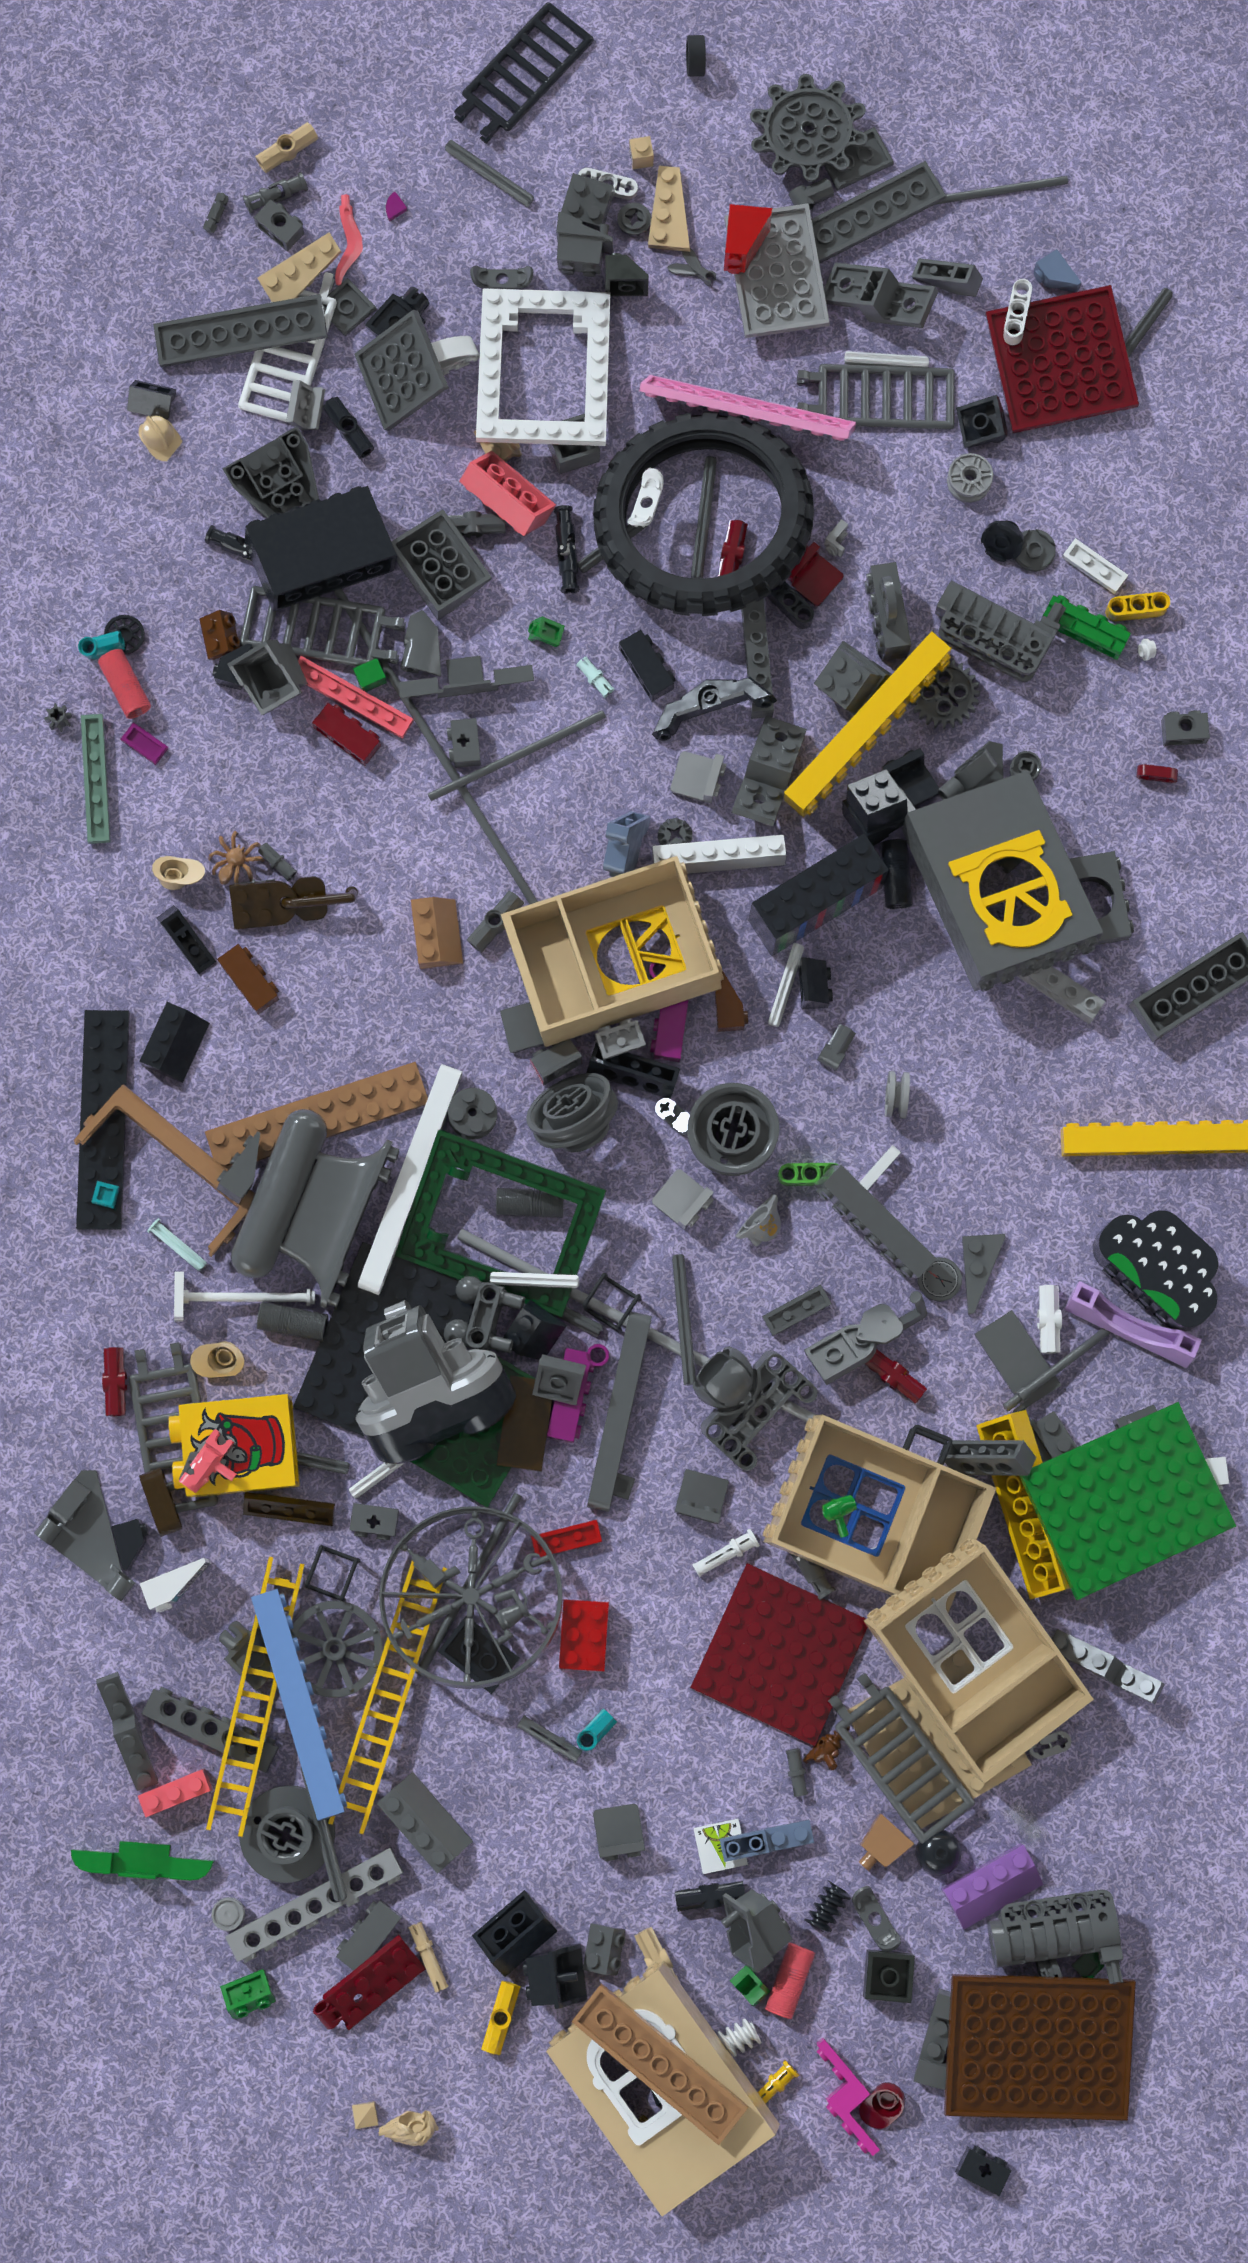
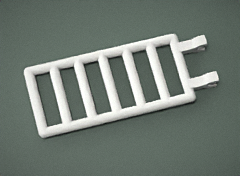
M325 272L319 294L322 296L323 304L327 305L324 315L328 333L337 301L334 298L328 297L334 284V275ZM304 290L299 297L316 295L317 293ZM325 339L308 341V343L315 344L311 356L281 347L255 351L238 407L241 410L286 422L287 413L248 403L251 391L290 402L291 393L254 383L257 372L291 381L301 380L311 386ZM267 352L309 364L306 374L302 375L262 364L260 362L263 353Z

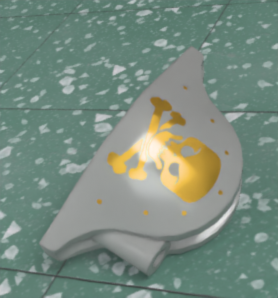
M773 1194L751 1214L735 1235L736 1238H748L754 1246H758L762 1241H770L778 1235L781 1229V1219L777 1210V1195Z

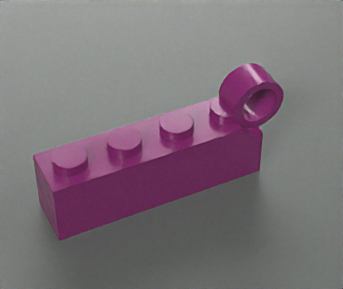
M652 962L649 968L651 979L656 977L653 973L655 966L664 965L666 967V965ZM688 1000L658 1009L660 1010V1016L655 1018L653 1031H657L656 1040L652 1039L650 1052L654 1053V1059L680 1062Z
M602 1344L592 1345L587 1352L566 1348L563 1360L584 1364L586 1368L577 1405L554 1401L547 1438L574 1443L575 1438L579 1439L582 1426L578 1425L579 1416L584 1417L586 1404L582 1403L584 1394L589 1395L591 1382L587 1381L589 1372L593 1373L594 1367H603L609 1360V1351ZM594 1349H602L606 1357L604 1361L595 1363L590 1358L591 1352Z

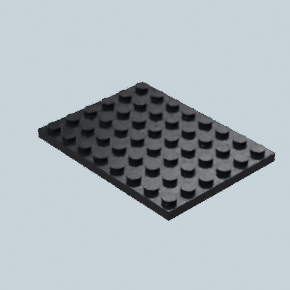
M365 1242L361 1244L350 1270L345 1288L343 1287L340 1294L341 1298L337 1308H334L323 1334V1342L320 1341L293 1405L295 1409L362 1436L364 1434L356 1422L358 1410L362 1402L368 1397L362 1381L373 1374L364 1358L363 1345L366 1328L386 1320L385 1308L406 1300L411 1308L418 1305L423 1307L426 1314H429L444 1343H446L444 1338L446 1325L455 1319H462L469 1324L474 1304H465L458 1299L456 1285L459 1280L396 1256L393 1258L379 1295L358 1288L360 1276L372 1245Z

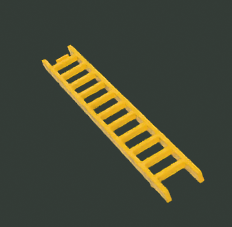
M269 1556L260 1594L266 1592L267 1584L294 1589L290 1606L287 1605V1607L283 1608L284 1611L289 1612L288 1615H290L292 1620L305 1564L300 1563L296 1582L291 1583L287 1579L269 1578L273 1557ZM256 1614L206 1830H211L215 1811L242 1816L238 1837H243L277 1688L274 1673L248 1667L252 1651L268 1654L266 1647L253 1645L257 1628L260 1629ZM246 1674L273 1679L270 1696L243 1690ZM241 1696L267 1701L265 1718L238 1712ZM236 1718L263 1724L260 1740L256 1741L232 1736ZM231 1742L258 1747L254 1764L228 1759ZM225 1765L253 1770L249 1787L223 1782ZM220 1787L247 1793L244 1810L217 1805Z
M411 1561L402 1592H407L410 1584L440 1593L443 1583L435 1589L427 1581L418 1578L417 1580L411 1579L415 1567L413 1565L414 1562ZM445 1567L442 1568V1572L447 1570ZM400 1598L390 1627L391 1633H394L395 1628L402 1630L401 1623L397 1622L402 1606L430 1614L434 1612L438 1599H433L430 1608ZM430 1624L425 1626L423 1630L416 1628L410 1631L421 1636L416 1652L401 1648L407 1656L414 1658L413 1662L415 1664L418 1663ZM388 1637L338 1791L339 1794L343 1793L346 1783L372 1791L367 1808L346 1801V1808L365 1813L359 1834H364L415 1670L412 1668L410 1673L407 1674L383 1666L388 1650L396 1652L393 1645L390 1644ZM381 1672L407 1680L402 1696L376 1688ZM374 1694L400 1702L395 1718L369 1710ZM367 1716L393 1723L388 1741L362 1733ZM360 1738L386 1746L381 1763L355 1755ZM353 1761L379 1769L374 1785L348 1777ZM335 1816L330 1817L328 1824L333 1825Z

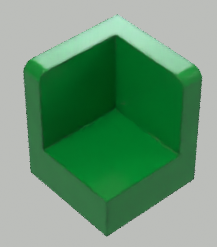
M373 659L353 668L360 688L365 692L387 683L378 659Z
M746 1965L729 1980L753 2007L771 1992Z

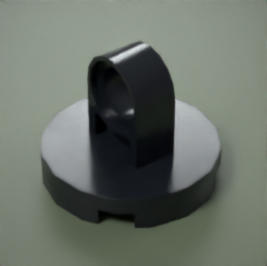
M1007 520L990 523L983 531L981 537V544L983 543L986 548L985 553L992 559L1000 562L1016 559L1021 554L1025 543L1023 534L1017 524Z

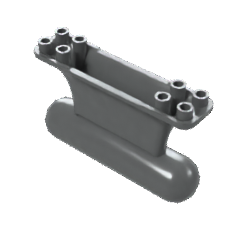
M300 1109L290 1113L284 1121L233 1246L231 1261L238 1273L255 1279L270 1273L279 1252L286 1254L302 1264L315 1277L321 1291L320 1306L324 1309H327L328 1305L337 1308L341 1296L334 1293L336 1285L345 1288L350 1276L342 1270L355 1234L378 1181L387 1184L391 1169L384 1167L386 1161L395 1163L400 1151L398 1148L393 1147V1141L386 1140L377 1152L366 1157L342 1158L322 1153L321 1149L328 1130L326 1122L318 1113L308 1109Z

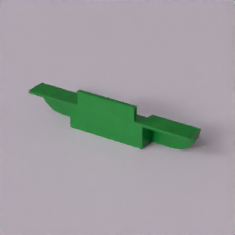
M120 1841L119 1853L71 1849V1858L80 1870L89 1873L118 1874L120 1877L145 1879L163 1877L177 1880H199L208 1874L212 1864L215 1862V1860L169 1857L170 1845Z

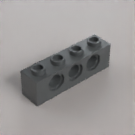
M952 1440L953 1442L945 1463L950 1469L965 1475L1028 1476L1036 1456L1024 1440Z

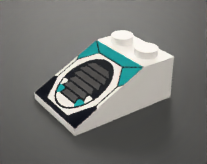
M202 1558L140 1583L149 1609L156 1610L159 1613L171 1609V1604L177 1602L211 1564L209 1559Z

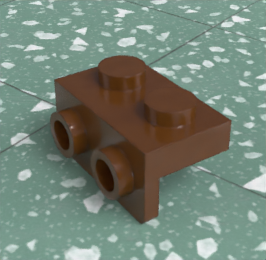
M217 610L199 618L209 660L218 659L240 648V640L235 627L236 621L232 613Z

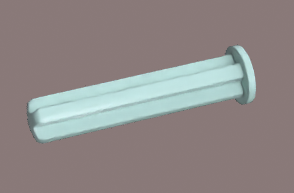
M159 1218L147 1230L148 1233L153 1232L198 1271H201L206 1266V1261L160 1223Z

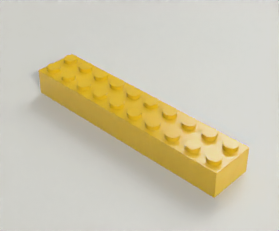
M931 631L786 789L784 801L803 818L807 814L811 816L818 808L817 804L821 798L825 800L832 793L833 785L836 782L840 784L846 778L848 769L851 766L855 768L859 764L865 750L869 752L876 745L878 736L880 734L884 736L890 730L892 721L895 718L899 720L903 716L908 703L911 702L913 704L920 697L922 688L924 686L928 688L934 682L936 673L939 670L943 672L950 664L951 648Z

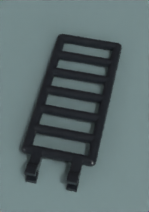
M545 3L463 90L462 96L467 100L454 110L456 114L454 118L462 123L475 107L488 116L492 121L480 131L482 135L480 139L485 144L490 141L500 128L510 131L593 43V36L552 3ZM550 13L583 39V41L575 48L541 20ZM536 27L570 55L563 62H560L529 37L528 34ZM521 41L556 69L549 77L514 50ZM507 56L542 83L535 92L500 64ZM493 71H496L527 96V101L522 106L518 105L486 78ZM480 85L515 112L508 121L473 94Z

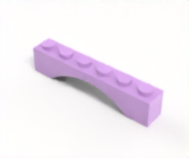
M1080 1281L1072 1291L1064 1309L1185 1368L1195 1358L1202 1341L1183 1330L1165 1328L1138 1319L1114 1305L1099 1290Z

